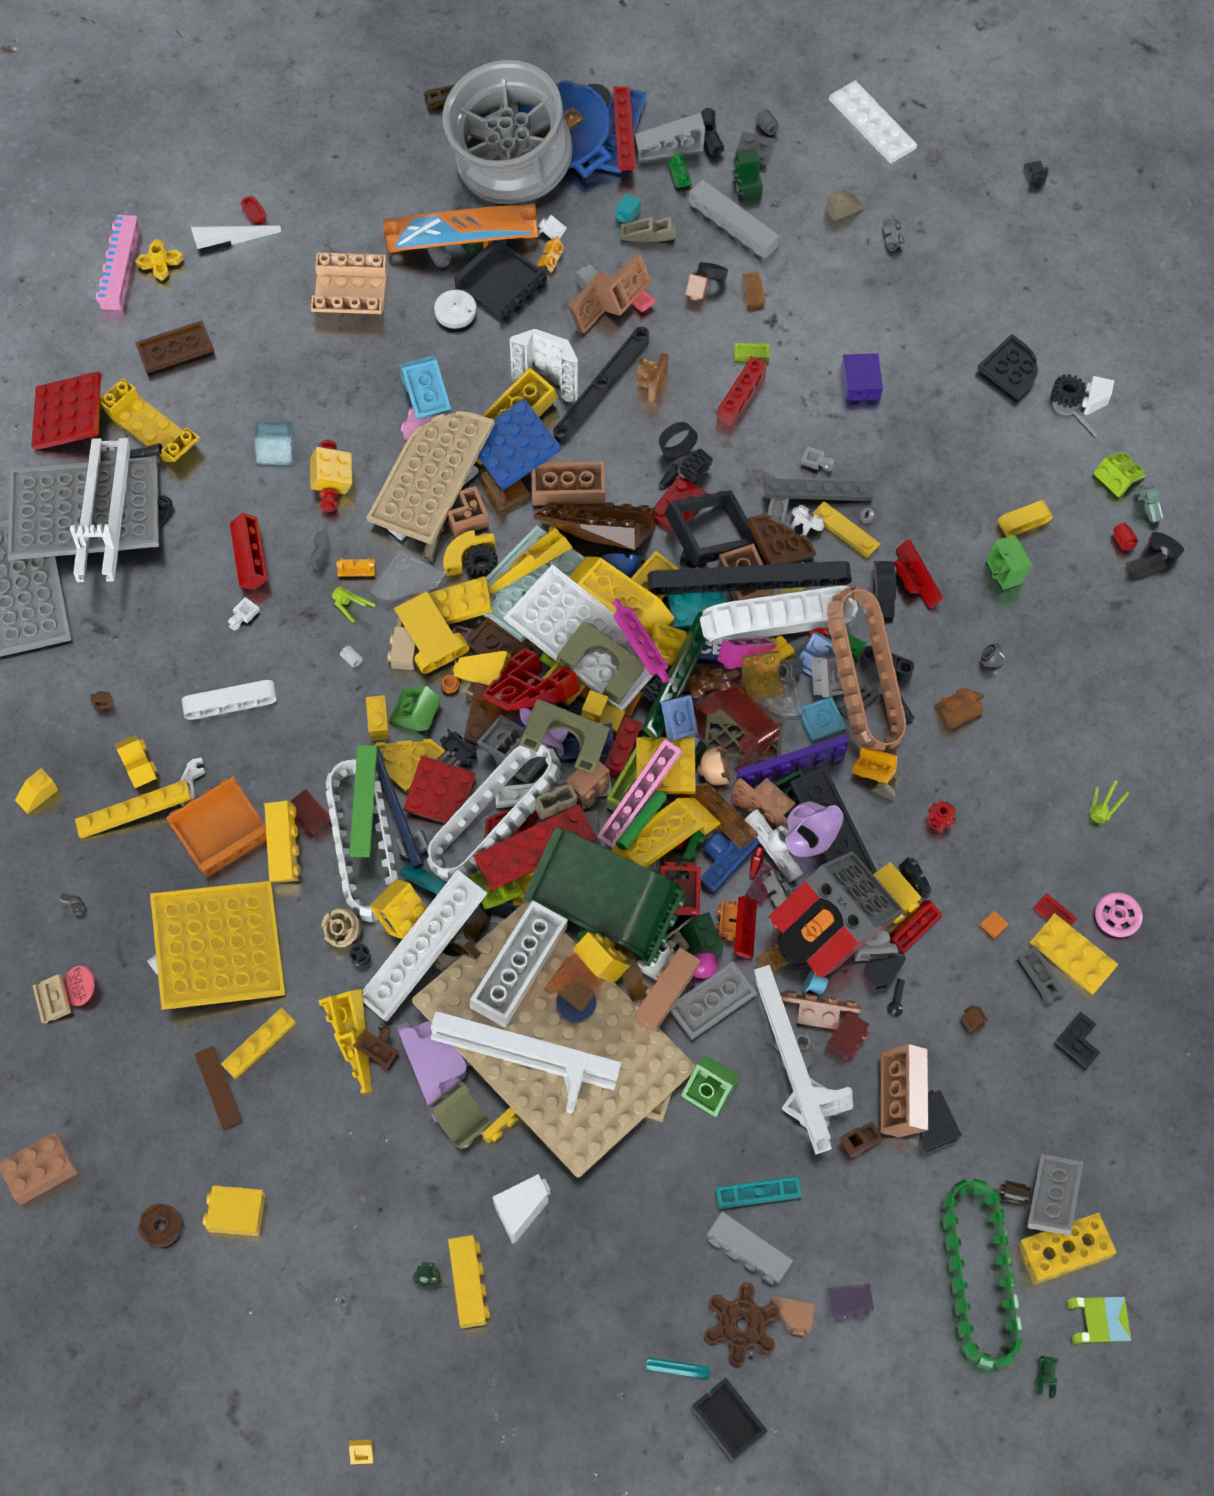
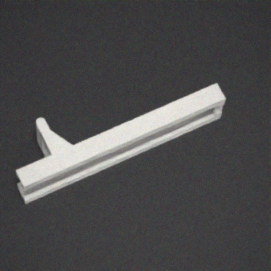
M119 438V441H101V439H92L81 521L78 529H76L75 525H70V531L77 548L73 572L76 582H84L90 537H103L105 552L102 574L106 575V581H114L131 450L128 438ZM107 447H109L110 451H115L114 447H117L108 524H105V529H103L102 524H97V529H95L92 519L101 452H106Z
M770 965L754 969L756 985L815 1154L831 1150L830 1134L824 1118L853 1108L852 1089L846 1087L839 1090H831L812 1086Z
M435 1011L431 1024V1040L563 1076L568 1093L566 1112L569 1114L574 1112L582 1082L615 1090L621 1062Z

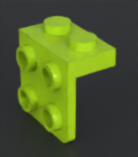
M1118 452L1105 457L1093 472L1117 497L1122 496L1133 482L1141 480L1147 475L1144 469L1134 463L1125 452Z

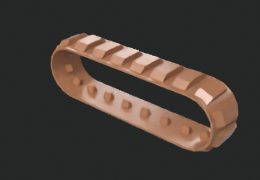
M857 586L851 589L846 588L832 597L833 601L828 604L826 615L833 651L836 656L837 669L841 678V687L845 696V705L849 714L850 727L859 745L878 751H887L901 743L900 739L905 736L906 719L896 671L893 666L892 653L889 648L887 631L885 630L883 613L881 612L878 600L867 589ZM848 598L857 601L865 613L890 725V733L884 738L885 743L880 742V739L874 738L868 728L843 617V603L845 604L849 601Z

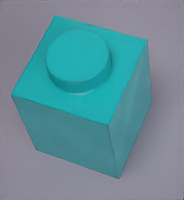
M626 193L616 206V218L621 222H632L641 211V200Z

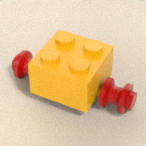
M324 440L319 443V447H316L310 457V489L320 491L319 497L323 500L320 501L319 506L326 512H332L338 507V502L334 499L338 497V494L346 495L352 485L351 453L337 451V444L332 440Z

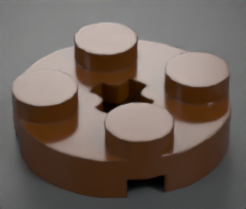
M166 1204L151 1205L141 1215L138 1227L142 1239L149 1245L156 1248L168 1246L182 1232L181 1216L173 1206ZM157 1221L166 1222L163 1230L155 1229Z

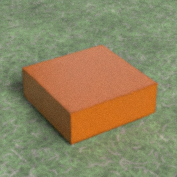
M995 910L980 924L994 939L1009 925Z

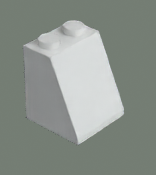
M539 1174L492 1197L494 1207L512 1244L521 1237L548 1203L550 1188L545 1178L541 1180Z

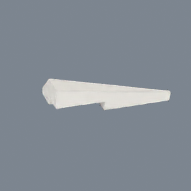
M190 225L197 249L231 241L233 245L281 232L280 225Z

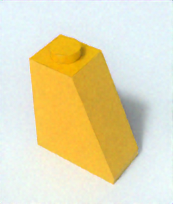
M506 651L461 657L454 665V676L474 684L489 686L493 680L499 678V672L507 668L509 665L508 661L512 655Z

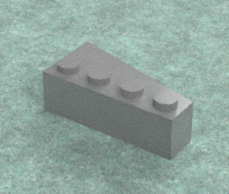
M701 113L634 134V147L638 161L673 156L677 152L679 154L703 151L705 126Z

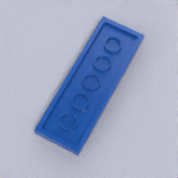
M630 89L634 136L647 93ZM612 93L607 107L610 116V128L603 147L609 152L612 159L609 162H604L598 168L621 173L622 170H618ZM597 153L590 158L588 166L600 158L601 155Z

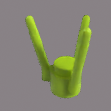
M341 586L337 587L332 594V598L336 600L334 605L339 607L352 623L355 620L343 607V604L347 605L353 600L362 606H366V604L373 607L376 606L375 603Z
M1117 780L1113 781L1103 803L1099 802L1098 805L1096 803L1099 787H1095L1092 805L1089 810L1093 820L1104 823L1105 820L1109 821L1111 815L1129 795V792H1125L1109 811L1107 804L1115 789Z

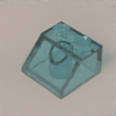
M256 422V465H292L295 436L292 422Z

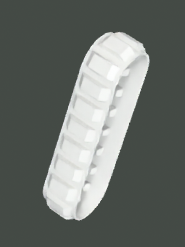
M835 586L711 606L703 610V615L700 618L703 636L709 641V644H722L723 639L771 637L810 631L820 627L828 628V618L826 615L828 604L833 601L832 597L849 587ZM848 598L849 601L845 604L843 603L845 624L855 620L856 613L858 612L857 602L851 598Z
M542 742L538 752L519 745L489 775L487 780L477 788L476 792L466 800L463 806L455 812L431 840L427 849L429 855L427 862L435 875L448 882L457 869L467 877L469 874L480 871L473 855L510 838L513 832L534 812L535 799L543 793L552 792V789L558 784L562 774L559 768L562 764L553 748H549L548 745ZM546 757L545 760L549 766L545 773L467 859L457 867L441 868L444 865L441 857L445 850L516 772L530 759Z
M356 759L343 760L334 766L331 773H328L325 783L330 819L333 826V837L336 844V854L339 861V871L342 879V889L347 907L355 915H358L361 921H378L370 907L361 906L362 903L359 899L353 900L352 893L356 891V885L350 884L348 875L353 873V868L346 864L345 857L350 855L349 848L343 847L342 839L347 837L346 830H340L339 821L344 819L343 813L337 812L336 803L341 800L340 795H335V789L339 787L340 781L343 778L355 775ZM376 773L374 796L376 797L377 805L373 806V813L379 814L380 823L376 824L375 828L376 831H382L383 840L378 842L379 849H385L387 858L382 860V866L389 868L390 876L385 878V883L390 885L395 879H398L395 871L396 865L378 774ZM379 911V912L381 913V915L383 916V918L386 919V917H385V915L383 914V912Z

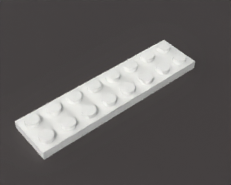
M457 869L363 989V1002L387 1022L487 895V892Z

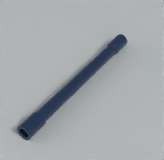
M377 746L376 770L404 840L413 869L421 868L424 866L419 849L416 847L385 767L383 756L379 746Z

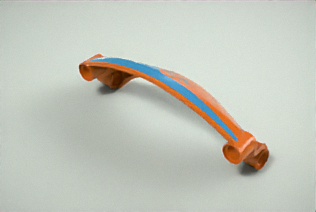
M535 204L463 209L383 220L387 253L473 242L539 237Z

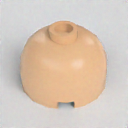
M722 746L707 750L701 757V765H698L700 776H704L705 780L712 785L731 783L728 779L731 778L727 757H722L721 754L724 752Z

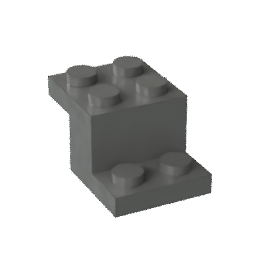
M500 715L477 741L478 747L491 753L499 766L519 746L525 728ZM546 757L530 759L516 772L514 777L528 784L546 763Z

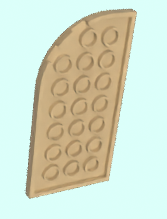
M456 411L455 414L444 415L443 413L437 415L422 427L419 426L411 434L366 518L367 521L433 545L448 516L447 511L451 510L459 491L464 485L495 424L494 420L471 412Z

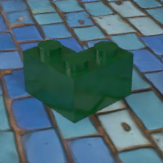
M751 148L736 151V158L733 159L735 169L732 170L733 179L737 181V192L741 194L742 200L761 197L763 184L759 174L760 159L757 149Z

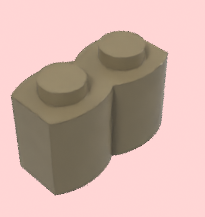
M570 784L560 786L554 792L543 793L535 799V810L540 820H547L577 805V795Z

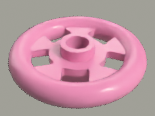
M1112 892L1106 894L1098 901L1095 908V918L1098 925L1111 936L1127 937L1134 934L1141 926L1143 918L1141 907L1133 897L1125 893ZM1115 900L1124 901L1123 906L1115 905ZM1105 905L1111 907L1108 914L1103 912ZM1128 909H1133V917H1129ZM1115 913H1119L1121 918L1116 917ZM1110 919L1115 926L1111 927L1106 921ZM1127 921L1130 927L1123 929L1121 924Z

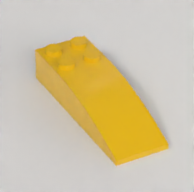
M529 367L482 416L495 419L516 403L525 399L537 416L540 417L558 398L554 387ZM477 457L476 462L482 465V462Z

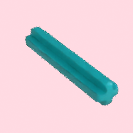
M648 1357L646 1369L705 1379H708L710 1376L709 1366Z

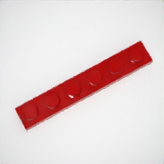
M614 86L613 101L618 170H635L630 87Z

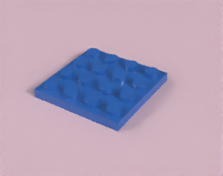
M522 399L493 419L495 424L478 458L503 491L559 453L562 448L527 401Z

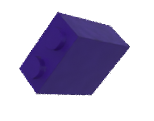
M879 354L843 355L841 366L845 399L852 401L881 399L883 385Z

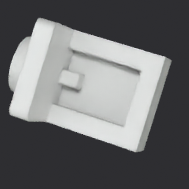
M550 215L539 222L538 235L544 232L551 239H555L556 236L560 239L567 227Z

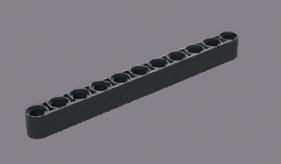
M847 561L656 570L647 574L648 591L654 595L842 586L852 582L850 563Z

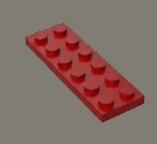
M578 804L473 855L490 891L493 892L535 871L556 826H560L591 842L596 841L597 837L580 805Z

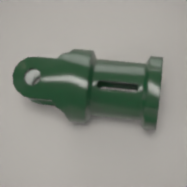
M1040 1356L1041 1370L1037 1379V1394L1042 1395L1044 1383H1047L1050 1387L1049 1396L1053 1399L1056 1395L1057 1378L1055 1375L1056 1364L1059 1363V1359Z

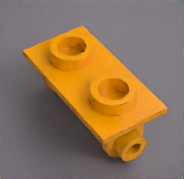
M558 236L547 242L543 251L544 254L541 255L537 262L538 268L542 269L546 266L550 274L564 249Z
M340 558V560H337L338 577L375 576V559Z

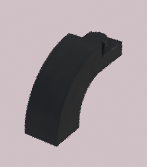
M874 561L875 597L879 602L883 618H894L896 599L893 561Z

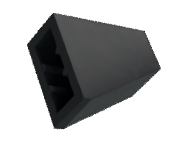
M934 1090L928 1091V1131L919 1132V1150L921 1155L956 1142L962 1136L941 1090L936 1092Z

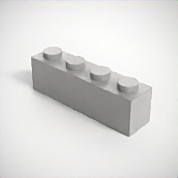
M721 1212L708 1232L707 1237L710 1238L709 1242L717 1248L723 1247L727 1250L728 1256L734 1260L740 1259L745 1263L744 1266L751 1272H759L763 1275L762 1279L770 1285L776 1284L778 1286L792 1265V1259L724 1212Z

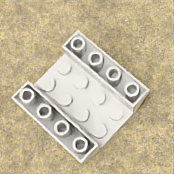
M532 329L510 338L512 381L515 382L530 367L543 379L560 385L562 399L567 402H576L578 399V359L568 340L537 329Z

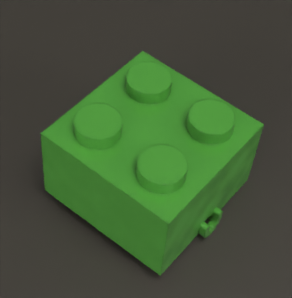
M1015 535L995 541L986 559L993 572L992 577L997 579L1003 590L1022 584L1032 566L1030 557L1026 555L1022 543L1018 541Z

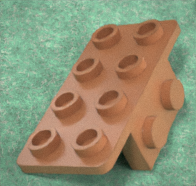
M739 778L731 795L734 804L750 814L758 809L772 830L780 826L788 828V819L785 815L795 807L796 803L768 778L755 789L742 778Z

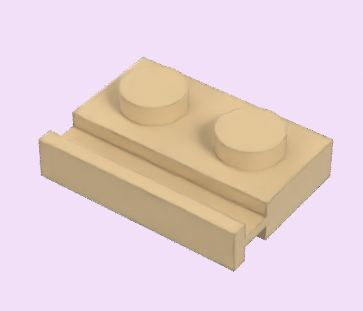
M57 974L38 985H33L42 1023L47 1024L50 1020H56L71 1013L61 975Z

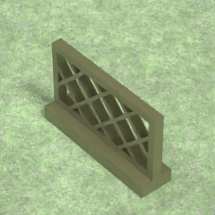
M708 709L704 753L708 750V744L715 740L724 749L725 753H721L722 757L762 762L773 758L768 757L764 753L771 745L777 751L776 757L781 754L784 716ZM710 723L719 724L722 730L714 735L710 730ZM732 725L738 726L741 730L735 737L727 730ZM751 727L757 728L760 732L754 739L746 732ZM770 729L778 730V737L773 741L765 734ZM726 732L731 740L723 746L717 737ZM742 734H745L750 740L744 747L736 740ZM762 735L769 742L763 749L755 742ZM732 742L740 749L735 754L729 753L726 749ZM751 744L759 751L754 756L749 755L745 751Z

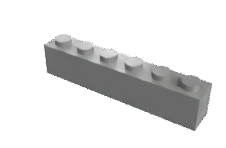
M702 180L689 192V203L694 208L700 210L706 217L711 218L718 226L727 230L730 235L738 238L744 245L754 250L757 255L767 258L778 248L780 236L706 181Z

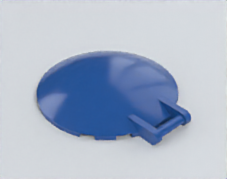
M560 81V83L555 84L563 104V118L566 121L572 139V158L568 168L574 167L586 179L592 171L604 162H609L612 159L609 152L603 147L610 128L608 108L603 98L591 87L585 84H575L574 81ZM518 107V112L526 114L533 110V108ZM551 126L534 136L545 138ZM597 153L601 155L600 158L588 167L584 168L582 164Z

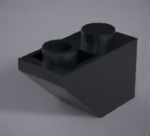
M895 954L887 957L885 960L873 959L868 961L864 972L870 992L891 987L905 963V955L899 956Z

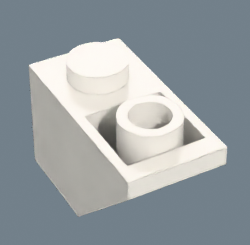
M1093 376L1092 381L1088 382L1086 386L1088 396L1084 397L1082 407H1085L1084 415H1089L1108 405L1112 395L1114 380Z

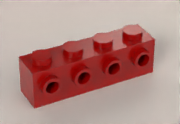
M241 513L229 523L239 587L256 590L268 580L258 519L255 516Z

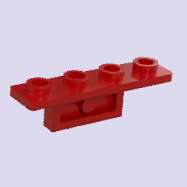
M907 539L896 548V552L900 559L893 562L896 572L902 578L908 592L921 594L928 608H933L943 599V596L912 541Z

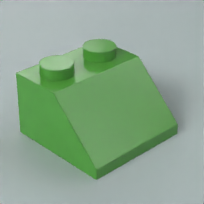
M426 685L402 689L389 722L414 731L428 730L432 725L434 714L439 708L441 696Z
M705 1055L696 1065L681 1096L714 1117H717L736 1086L740 1075Z

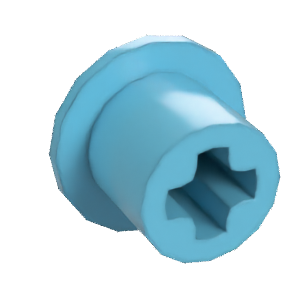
M811 970L804 982L803 992L806 993L810 990L818 995H822L828 984V979L820 978Z

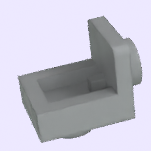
M419 830L412 834L420 854L427 851L429 842L424 831ZM402 838L396 839L400 855L409 858L404 840Z

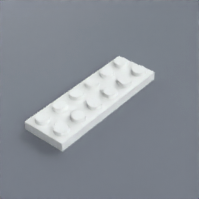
M856 80L829 96V100L890 164L917 148L916 142Z

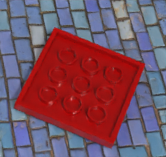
M99 371L36 386L31 447L34 450L98 436L102 374Z

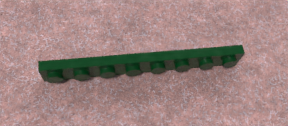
M703 611L698 612L668 673L670 680L667 683H663L642 726V729L653 740L659 739L665 728L661 702L680 697L707 641L703 636L700 622Z

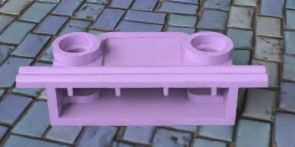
M430 1021L409 1028L408 1023L405 1022L396 1026L429 1106L467 1076L466 1067L470 1063L454 1046L431 1040L432 1023Z

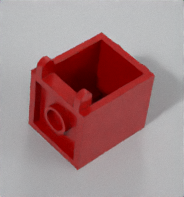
M664 862V866H660V874L686 890L684 896L687 897L682 908H677L675 914L700 915L701 867H696L697 863H684V867L676 866L677 862ZM670 871H689V879L669 878Z

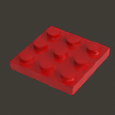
M421 755L403 811L446 824L469 798L476 773Z

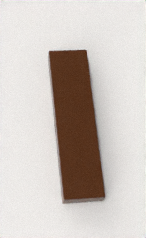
M211 1046L195 1053L222 1129L241 1122L242 1118L215 1047Z

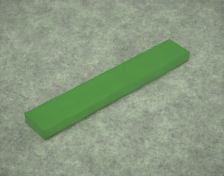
M357 745L350 857H370L377 745Z

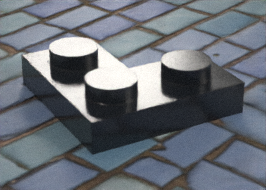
M1081 1011L1054 1042L1086 1069L1101 1053L1085 1040L1097 1024Z

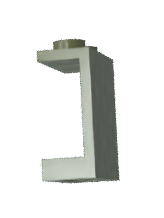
M461 1081L457 1082L427 1106L450 1140L459 1149L470 1146L475 1137L482 1135L493 1124L471 1097L468 1087Z

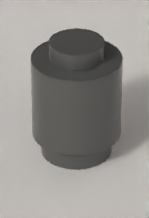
M769 110L758 112L756 117L758 125L765 133L769 135L774 134L779 129L778 121Z
M445 246L428 247L429 255L437 267H446L450 263L451 256Z
M790 658L778 664L776 673L782 679H790L800 675L803 666L799 659Z

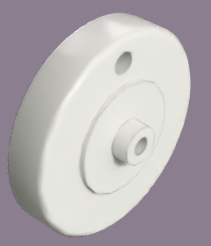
M462 290L446 291L435 301L434 311L436 319L448 328L467 326L476 315L475 300L470 294Z

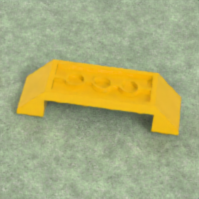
M124 378L100 398V406L114 423L145 447L161 443L163 446L162 454L157 456L165 462H175L200 439L188 427L182 430L138 396L136 387Z
M587 556L569 576L570 579L613 613L617 611L612 604L615 599H619L624 607H630L651 639L655 622L669 626L675 619L657 596L600 557Z
M677 798L651 818L627 851L621 850L616 843L611 851L647 868L696 831L700 830L706 835L719 826L720 822L696 798Z

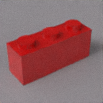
M627 716L624 717L614 745L604 765L609 769L610 777L618 780L633 751L636 737H638L642 728V722Z

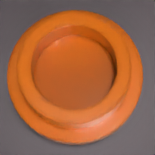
M446 675L441 680V689L446 693H454L459 688V680L453 675Z

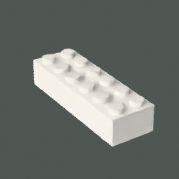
M532 900L471 997L470 1008L506 1028L567 929L568 920Z

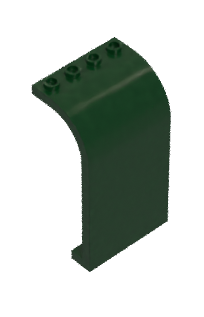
M556 826L522 900L528 903L533 900L567 920L596 934L599 933L603 937H607L609 940L639 955L643 959L642 964L650 967L652 962L656 964L661 954L658 952L661 944L665 945L669 934L666 933L669 925L674 926L678 917L675 912L678 907H683L687 897L684 896L686 890L667 877L560 826Z

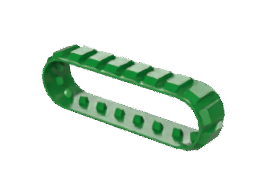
M974 1178L973 1181L968 1182L966 1179H963L952 1186V1192H948L945 1195L942 1206L946 1210L942 1217L944 1230H948V1235L945 1238L947 1251L951 1252V1257L948 1259L950 1273H954V1278L951 1281L952 1292L957 1295V1300L954 1302L956 1316H960V1322L957 1324L959 1338H963L964 1345L961 1348L967 1359L971 1358L975 1361L977 1367L990 1370L993 1366H996L998 1369H1001L1013 1362L1012 1355L1016 1356L1020 1353L1023 1341L1019 1338V1333L1022 1331L1021 1319L1016 1316V1310L1019 1309L1017 1295H1013V1288L1016 1286L1014 1273H1010L1009 1269L1012 1265L1011 1252L1006 1249V1246L1009 1244L1008 1232L1003 1229V1224L1006 1222L1004 1209L1000 1208L999 1202L1001 1198L996 1189L988 1186L986 1181ZM967 1191H973V1194L978 1196L982 1195L985 1198V1203L990 1206L992 1213L989 1215L990 1222H993L995 1233L992 1236L993 1243H996L998 1254L995 1260L996 1264L1000 1267L1001 1279L998 1280L999 1286L1003 1287L1004 1300L1002 1301V1307L1006 1308L1008 1322L1005 1323L1006 1330H1009L1010 1341L1007 1340L1005 1346L1010 1349L1007 1356L1000 1352L996 1354L997 1359H992L991 1355L987 1353L982 1355L978 1351L980 1348L977 1343H973L971 1333L974 1332L968 1315L971 1306L966 1301L965 1289L968 1288L967 1281L963 1280L962 1267H965L964 1260L960 1258L959 1246L962 1243L961 1238L957 1237L956 1225L959 1222L958 1217L954 1216L953 1207L958 1205V1200L954 1196L959 1193L963 1197L967 1194Z

